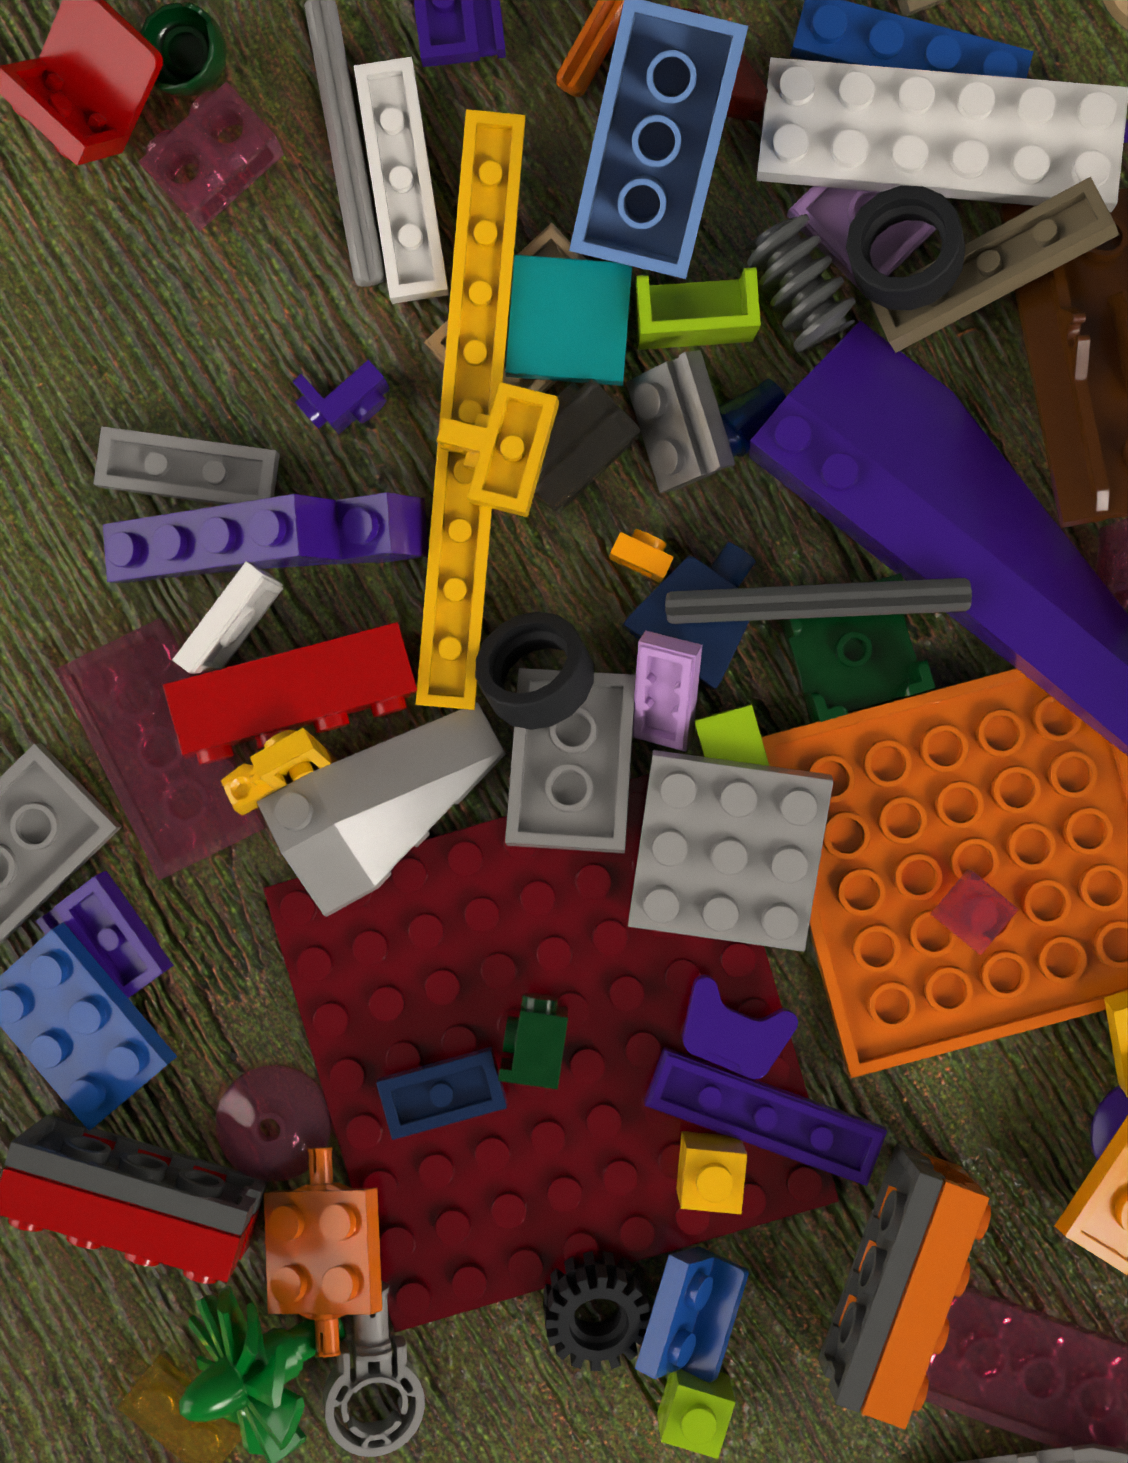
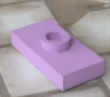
M645 630L638 641L633 738L687 751L693 740L703 645Z

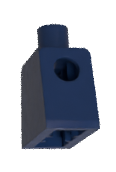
M731 542L726 543L710 567L689 555L628 616L621 628L638 640H640L646 630L703 645L699 682L710 690L716 689L722 681L749 621L671 624L666 618L665 598L667 593L671 591L738 588L755 565L756 560Z

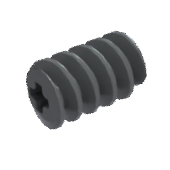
M807 214L792 217L772 226L753 239L744 249L746 251L755 249L747 261L750 268L756 267L757 271L767 270L759 281L762 291L771 292L779 290L770 302L773 311L783 312L791 310L782 322L785 332L803 330L793 343L797 353L806 352L826 342L855 322V320L846 321L844 317L856 303L855 299L850 297L835 301L833 297L834 293L844 283L842 276L826 280L821 276L832 263L831 256L812 259L810 253L821 242L820 236L814 235L801 239L798 234L810 220Z

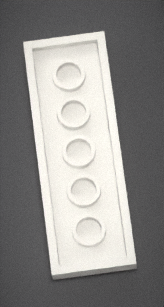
M770 57L756 181L883 192L898 186H924L942 194L945 198L1037 206L1091 176L1109 212H1112L1118 202L1128 87Z

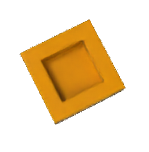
M635 529L632 536L620 532L609 555L610 560L659 583L663 581L674 557L663 552L667 545L663 540L639 529Z

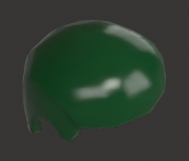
M191 2L165 4L147 16L140 34L161 53L163 58V66L154 86L173 96H198L216 85L226 67L227 46L224 35L217 22L202 8Z

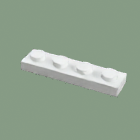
M412 56L354 65L391 303L449 295Z

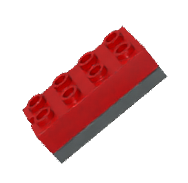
M48 1114L11 1141L5 1161L6 1167L3 1168L0 1178V1216L7 1217L8 1223L20 1230L38 1232L47 1229L67 1235L66 1240L77 1247L98 1249L104 1246L125 1252L124 1257L138 1265L152 1267L162 1263L182 1269V1273L186 1278L198 1283L214 1284L218 1280L227 1283L237 1267L238 1260L242 1259L250 1246L269 1179L101 1129L92 1128L89 1131L84 1124Z

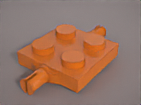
M333 1147L308 1148L310 1184L303 1185L296 1190H274L264 1193L268 1314H299L307 1319L315 1320V1357L319 1358L322 1356L323 1358L334 1357L341 1354L338 1318L346 1315H371L383 1310L377 1188H350L339 1182H333Z

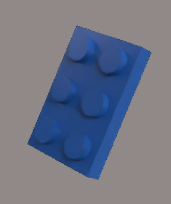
M64 922L51 929L0 975V1027L89 1131L177 1057Z

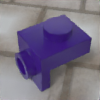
M369 359L324 399L302 374L292 381L303 394L295 401L296 405L318 429L328 422L338 435L356 419L360 423H364L378 413L387 401L383 395L390 390L384 376Z

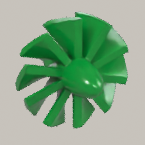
M226 1286L221 1289L218 1299L214 1295H207L196 1301L203 1320L195 1315L189 1317V1326L215 1362L201 1355L196 1357L198 1368L202 1372L186 1387L179 1401L180 1415L194 1422H206L220 1418L234 1422L240 1427L243 1448L249 1454L264 1455L267 1463H277L298 1449L306 1441L307 1436L298 1426L305 1407L303 1397L285 1388L284 1384L299 1375V1371L303 1369L304 1361L315 1356V1320L306 1319L288 1330L282 1327H274L262 1334L258 1308L253 1302L247 1304L246 1322L231 1287ZM338 1318L339 1342H341L345 1338V1329L341 1319Z

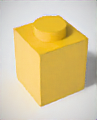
M682 1131L676 1186L681 1209L742 1214L747 1152L741 1140L727 1135Z

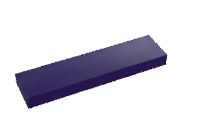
M665 1046L644 1099V1104L647 1107L865 1186L869 1183L887 1133L886 1128L880 1124L756 1079L747 1078L739 1073Z

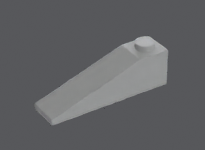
M477 702L475 710H458L310 772L257 801V804L281 854L322 914L327 917L378 889L391 876V869L413 846L417 848L429 836V829L453 804H459L506 753Z

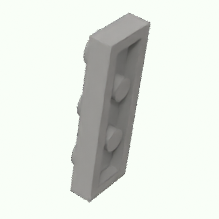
M101 426L93 485L105 489L221 505L274 497L280 454L276 450Z

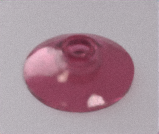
M264 1065L242 1074L225 1091L216 1114L217 1138L227 1159L244 1174L265 1181H284L297 1177L309 1170L308 1148L327 1147L332 1130V1120L323 1090L304 1072L285 1065ZM267 1118L277 1121L280 1126V1135L268 1137L263 1134L260 1127L261 1121Z

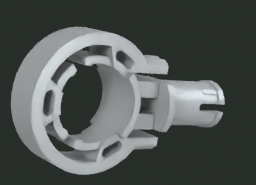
M381 1281L383 1310L371 1315H353L354 1334L351 1337L353 1368L350 1369V1352L347 1341L340 1342L341 1354L337 1356V1365L330 1372L322 1395L325 1420L332 1438L346 1451L364 1457L382 1456L402 1447L417 1431L425 1409L423 1388L414 1366L407 1359V1341L404 1339V1336H393L394 1364L391 1365L392 1350L389 1338L387 1296L389 1285L384 1281ZM371 1383H386L399 1390L398 1406L401 1414L405 1415L401 1419L399 1412L394 1410L390 1413V1416L382 1421L362 1423L357 1421L355 1417L349 1416L347 1403L353 1392L356 1393L362 1387ZM407 1395H408V1396H412V1397H411V1402H410L409 1408H408V1397H407ZM340 1405L344 1423L347 1422L349 1430L341 1425L335 1417L334 1407Z

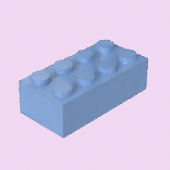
M624 0L569 251L686 279L748 30L747 25L645 0Z

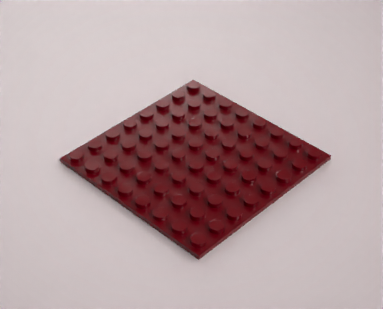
M649 774L630 779L625 853L507 846L505 843L507 816H503L425 839L417 848L413 846L391 869V876L378 889L327 917L322 914L298 877L263 888L351 1187L377 1188L381 1281L389 1285V1292L387 1294L388 1312L395 1333L544 1289L545 1284L551 1285L550 1275L556 1267L566 1274L565 1260L573 1256L578 1265L583 1264L584 1252L593 1251L595 1261H602L603 1251L613 1253L615 1265L618 1264L622 1257L633 1263L839 1202L831 1173L742 1141L747 1152L742 1214L681 1209L676 1186L682 1131L724 1134L647 1107L644 1104V1099L664 1046L717 1065L692 1055L683 1044L682 1033L694 980L704 974L711 976L718 986L723 1004L750 1017H766L782 1008L764 946L628 927ZM523 993L553 996L558 998L557 1006L568 1008V1022L558 1089L502 1081L508 1102L506 1109L392 1140L376 1084L378 1078L491 1046L498 1070H500L502 1057L514 1058V1053L503 1052L507 1016H520ZM790 1038L768 1073L756 1080L809 1099L794 1045Z

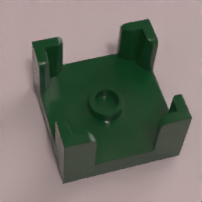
M899 573L873 582L904 580L902 574ZM903 614L779 619L810 723L823 722L846 715L850 711L935 688L927 660L917 661Z

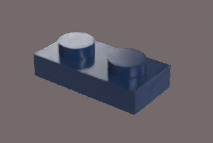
M492 1046L378 1078L376 1084L392 1140L506 1109L508 1102L502 1081H498L499 1070Z

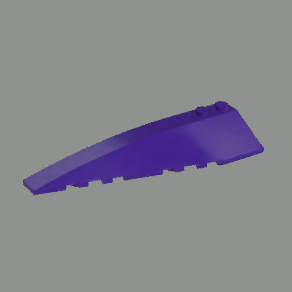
M859 321L788 394L750 440L749 458L896 574L901 573L905 581L951 578L968 579L972 590L970 609L946 613L1128 756V613L956 395L901 351L895 353L888 341L862 321Z

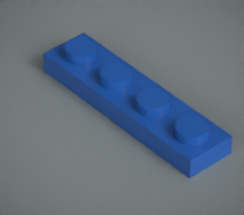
M805 0L790 56L809 61L1026 79L1034 51L845 0Z

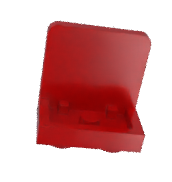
M62 0L39 58L0 65V95L11 104L13 110L19 116L28 120L49 139L62 156L78 166L123 153L162 69L163 58L161 53L105 0Z

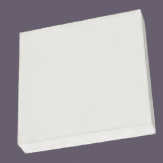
M246 561L172 660L187 672L200 675L223 669L283 590V584L268 572Z

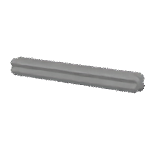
M306 0L304 4L353 279L360 287L375 286L383 283L386 275L338 9L335 0Z

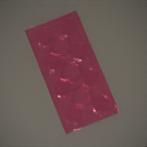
M163 618L154 620L55 669L158 881L268 828L259 808L242 816L234 810L221 780L238 768L234 757L199 765L197 756L186 759L182 755L163 684L193 677V674L187 672L172 660L180 650V647L166 619Z
M966 1286L964 1293L960 1297L954 1296L946 1317L949 1320V1334L946 1344L940 1354L933 1353L926 1372L929 1380L926 1402L1055 1448L1098 1444L1128 1450L1127 1342Z

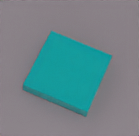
M514 255L506 377L623 386L632 266L617 262Z

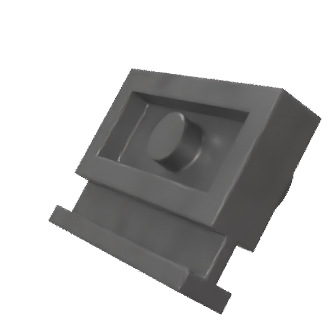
M701 350L684 352L679 355V358L673 361H666L626 382L659 493L678 490L713 475L716 471L736 465Z

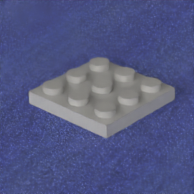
M653 750L628 927L805 952L834 781L832 775Z

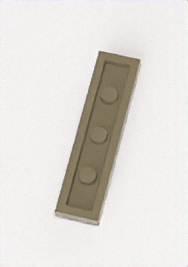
M1090 176L965 244L962 272L951 290L933 304L914 310H892L872 301L871 303L888 342L896 353L1118 236L1119 233L1108 208ZM934 262L924 266L923 268L911 273L908 276L923 272Z

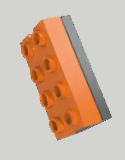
M896 1143L818 1358L824 1376L831 1379L828 1386L836 1405L858 1413L861 1411L863 1415L905 1430L912 1411L918 1412L922 1408L929 1385L928 1376L926 1375L933 1353L940 1354L946 1344L949 1334L947 1314L954 1296L960 1297L966 1289L970 1276V1263L967 1261L974 1240H981L985 1235L991 1218V1207L988 1204L990 1197L962 1166L923 1152L920 1153L918 1150Z

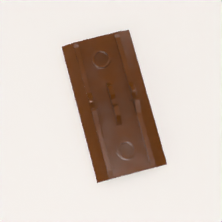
M1128 188L1119 189L1117 205L1110 212L1116 224L1118 236L1015 290L1060 528L1099 522L1109 518L1128 517ZM1004 204L1000 209L1001 223L1004 224L1035 206Z

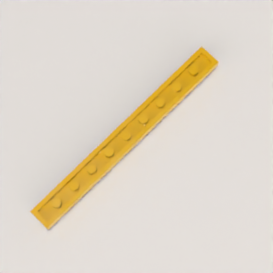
M466 109L439 429L443 417L475 425L478 413L490 415L499 382L503 383L525 134V115ZM438 442L415 705L475 710L477 680L475 678L476 657L481 646L492 508L469 502L467 496L474 470L463 466L465 455L441 449V444Z

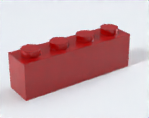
M398 622L163 684L181 753L186 759L197 756L199 765L210 764L233 757L232 746L255 740L257 748L263 749L268 739L283 731L313 724L315 732L321 733L349 725L348 714L371 708L373 717H380L407 708L405 699L413 697L417 692Z

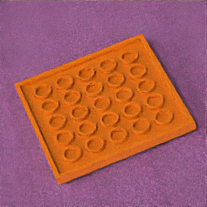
M1017 668L857 710L823 722H813L761 736L769 766L830 774L834 780L809 932L846 1070L851 1078L1106 1010L1104 997L1128 990V756Z

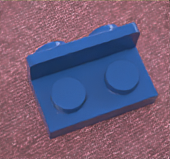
M700 1246L669 1254L635 1369L653 1379L682 1369L706 1382L716 1380L748 1279V1270Z

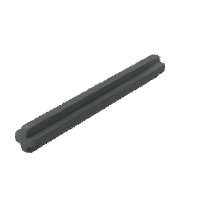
M951 578L671 591L667 593L665 598V611L667 621L671 624L960 612L970 609L972 590L968 579Z

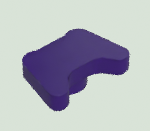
M704 974L698 976L693 982L682 1040L685 1048L692 1055L739 1073L747 1078L759 1079L768 1073L797 1029L798 1018L788 1008H780L762 1018L750 1017L733 1010L721 1001L718 986L714 979Z

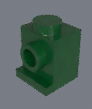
M523 993L520 1016H507L503 1052L514 1053V1058L502 1057L498 1081L558 1089L568 1022V1008L557 1006L558 998L538 993Z

